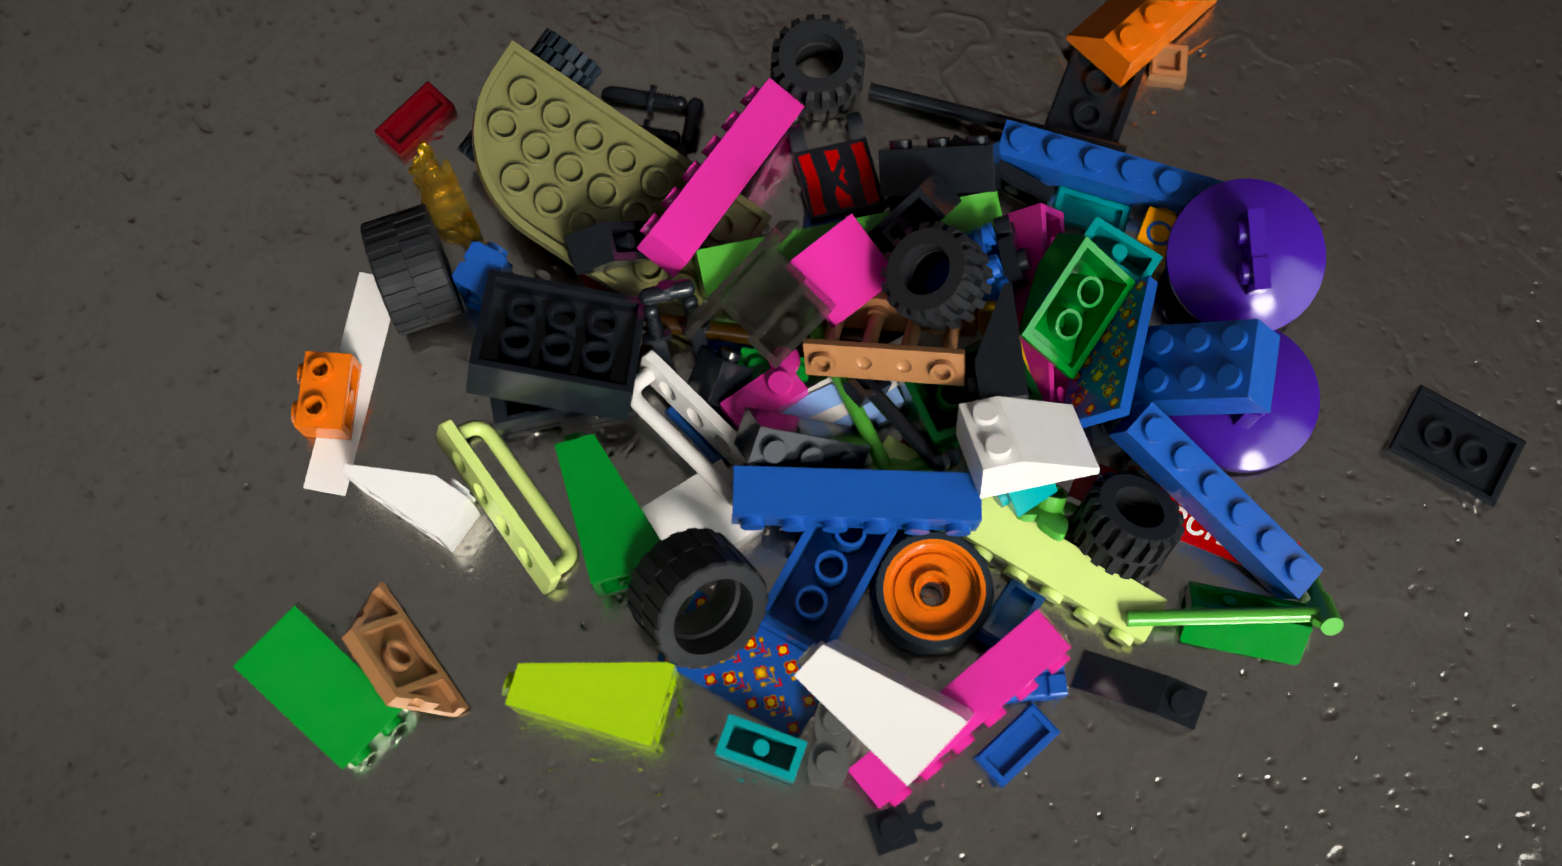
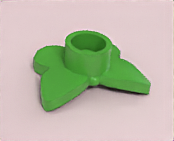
M1056 485L1058 490L1056 493L1020 517L1016 516V518L1024 522L1036 521L1039 530L1053 540L1062 541L1068 529V521L1065 516L1074 515L1079 505L1067 501L1068 492L1061 486Z

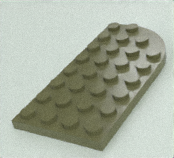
M513 40L491 71L476 103L472 124V149L475 165L485 191L500 213L516 229L571 266L573 265L569 260V247L565 236L607 221L647 222L654 212L661 217L666 210L661 205L662 201L674 186L680 190L685 186L686 182L681 177L693 163ZM739 194L698 250L759 238L772 215ZM693 256L674 278L652 260L600 273L585 274L611 292L639 297L642 289L656 286L662 280L677 281L690 279L696 285L693 295L698 299L702 318L710 319L717 306L713 305V300L702 302ZM683 298L656 304L659 313L685 316L682 304ZM680 336L689 343H691L690 337Z

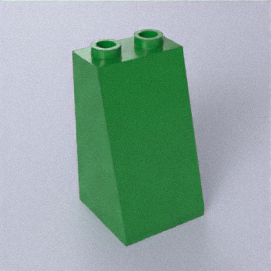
M585 432L569 434L562 438L563 442L554 445L591 585L598 597L627 590L632 579L631 575L639 565L640 559L660 541V538L594 434L586 435Z
M299 602L233 665L246 680L342 770L349 763L354 767L358 766L373 750L369 743L379 733L386 737L403 719L398 715L403 709L386 706L352 654Z

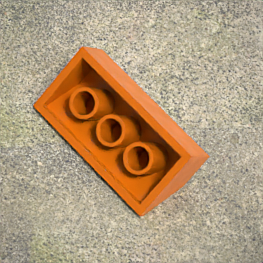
M1107 0L1070 32L1066 40L1121 87L1161 52L1166 45L1171 43L1215 4L1217 0Z

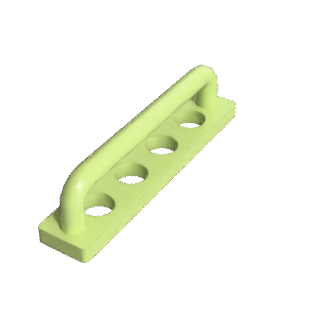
M450 418L440 423L435 436V440L543 595L553 591L561 578L560 575L567 572L577 559V546L572 536L499 433L489 423L482 420H470L456 427ZM474 435L483 438L560 547L562 554L558 559L553 562L550 561L466 441L467 438Z

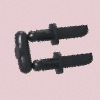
M650 85L649 91L620 86L603 88L600 98L646 106L645 111L650 113L653 112L655 105L660 108L667 107V109L670 108L671 110L674 108L678 111H682L687 107L682 136L676 130L668 131V129H657V127L654 128L653 126L650 128L651 120L644 119L643 125L639 126L664 143L676 145L681 140L682 145L686 148L696 146L704 110V103L700 98H692L687 104V100L683 96L676 97L667 93L665 95L664 93L660 94V92L656 93L658 87L656 85Z
M690 279L677 281L662 280L656 286L644 288L639 293V301L645 305L643 313L648 330L642 334L643 343L651 345L652 350L672 369L673 365L667 345V340L672 338V332L670 328L663 327L656 304L683 298L682 304L687 322L681 325V331L683 335H690L695 360H697L702 346L709 348L705 332L711 328L710 320L701 316L698 299L693 295L696 285Z

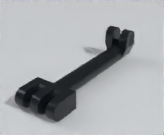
M855 378L844 383V391L859 408L871 402L934 472H951L957 466L962 457L957 447L951 446L944 453H939L888 398L886 393L892 385L891 381Z

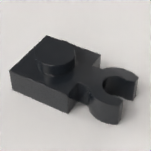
M1008 214L994 218L993 222L998 237L997 244L1004 275L1010 283L1012 282L1014 289L1028 286L1029 282L1026 271L1031 270L1032 266L1026 247L1019 248L1015 225L1013 222H1010Z
M926 800L921 802L914 812L908 814L904 802L896 807H890L866 815L865 819L878 856L918 843L915 830L920 829L924 832H934L942 828V821L928 824L923 819L924 810L935 806V801Z

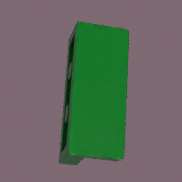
M1189 581L1185 592L1187 609L1306 606V603ZM1311 622L1183 625L1180 632V641L1186 644L1298 665L1313 627Z

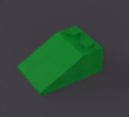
M1058 233L1037 265L1019 326L1020 337L1068 379L1073 380L1136 282L1087 236Z

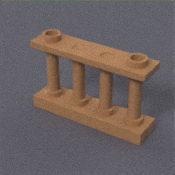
M882 290L834 328L830 326L821 314L822 326L827 327L823 340L804 338L803 341L806 375L965 386V349H957L960 336L976 337L978 308L973 311L975 318L970 322L964 319L961 320V327L953 330L947 326L946 331H936L933 328L929 330L896 312L897 309L890 306L886 300L889 295ZM842 329H865L862 342L839 341ZM881 331L904 332L901 345L878 343ZM921 331L944 334L941 348L917 346Z

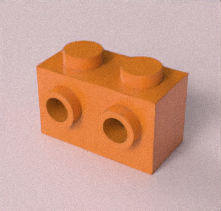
M305 351L304 363H300L297 369V384L300 387L298 401H294L291 408V421L303 436L341 440L352 439L362 365L353 354Z

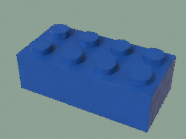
M1260 319L1148 326L1130 409L1133 406L1153 402L1167 416L1270 413L1280 335Z
M807 526L768 594L767 612L760 626L805 652L814 643L817 645L821 641L828 643L836 639L839 640L871 583L882 558L888 552L900 529H889V532L885 534H868L864 532V528H848L843 533H828L823 531V527Z

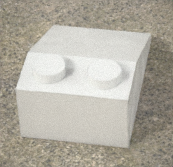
M1003 396L959 404L956 436L980 499L1099 474L1100 468L1073 405Z
M344 464L340 469L358 489L452 553L481 515L474 506L476 499L469 494L470 490L451 477L445 482L436 475Z

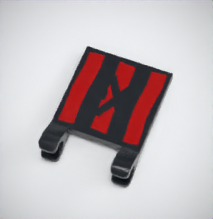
M859 112L846 115L845 130L849 141L807 150L802 126H791L787 130L788 146L794 159L811 223L885 207L886 203L884 197H881L879 179L866 139L862 116Z

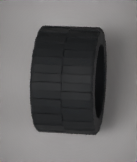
M419 204L361 224V237L372 273L390 319L400 335L404 336L463 315L462 301L451 277L453 273L426 205Z
M689 528L682 532H675L669 535L668 538L660 540L640 559V563L634 569L631 575V582L628 585L627 594L629 599L627 603L629 610L632 612V617L666 660L673 662L681 668L700 669L701 667L717 665L723 660L726 661L734 656L737 651L742 650L752 636H755L767 612V585L760 576L761 574L725 535L720 532H714L709 528ZM719 580L716 588L703 604L691 612L676 616L679 608L691 593L706 583Z

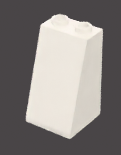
M838 639L828 643L821 641L817 645L814 643L797 661L802 668L794 676L907 786L975 714L970 708Z

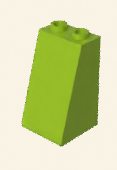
M669 662L518 663L515 673L509 672L505 679L502 696L507 697L505 704L515 712L656 753L679 673L676 665Z

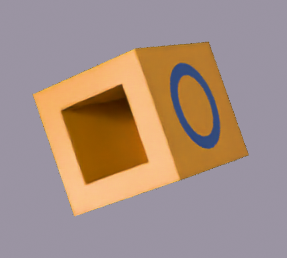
M1149 206L1140 223L1135 240L1163 256L1155 270L1163 273L1166 268V244L1177 215L1166 208L1156 209Z

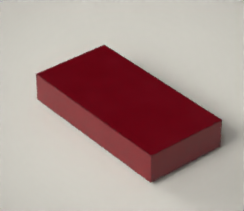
M427 81L374 130V133L403 160L445 121L456 108L446 96Z

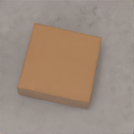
M1171 43L1166 45L1161 52L1148 62L1147 81L1184 84L1187 77L1188 45Z

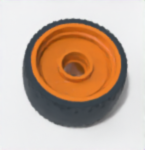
M930 531L926 535H912L895 544L882 558L874 574L871 588L873 612L883 632L899 647L912 653L927 656L952 653L970 643L987 622L994 599L991 573L980 553L960 537L948 536L945 532ZM925 587L936 588L941 594V602L937 605L926 604L921 598V589Z

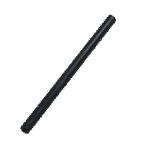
M871 83L868 92L869 98L999 130L1004 129L1008 119L1126 153L1128 146L876 83Z

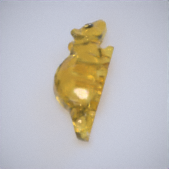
M422 142L413 157L412 166L408 168V173L414 175L413 183L417 186L419 185L421 189V204L426 205L436 228L456 231L471 242H482L484 238L449 160H444L442 167L437 166L433 148L429 144Z

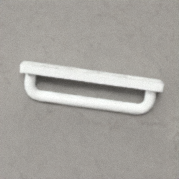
M653 350L648 351L642 356L639 373L636 374L630 406L732 506V484L642 396V390L650 384L732 466L758 465L748 464L735 446L734 441L737 432Z

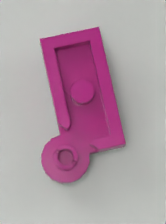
M789 345L775 347L769 356L771 369L720 403L721 410L737 431L746 407L782 413L808 395V388L796 374L800 367V355L794 347Z

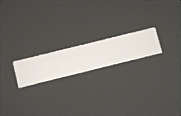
M359 272L338 352L353 354L362 365L352 439L316 438L303 486L305 489L346 496L349 479L340 469L344 464H354L390 323V316L373 274Z

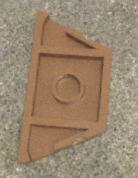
M384 582L379 583L366 598L342 636V640L386 706L455 718L460 716L469 706Z

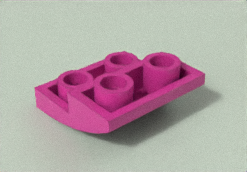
M850 214L785 264V267L830 326L834 328L882 291L881 284L886 279L881 276V267H887L888 261L884 259V255L853 214Z

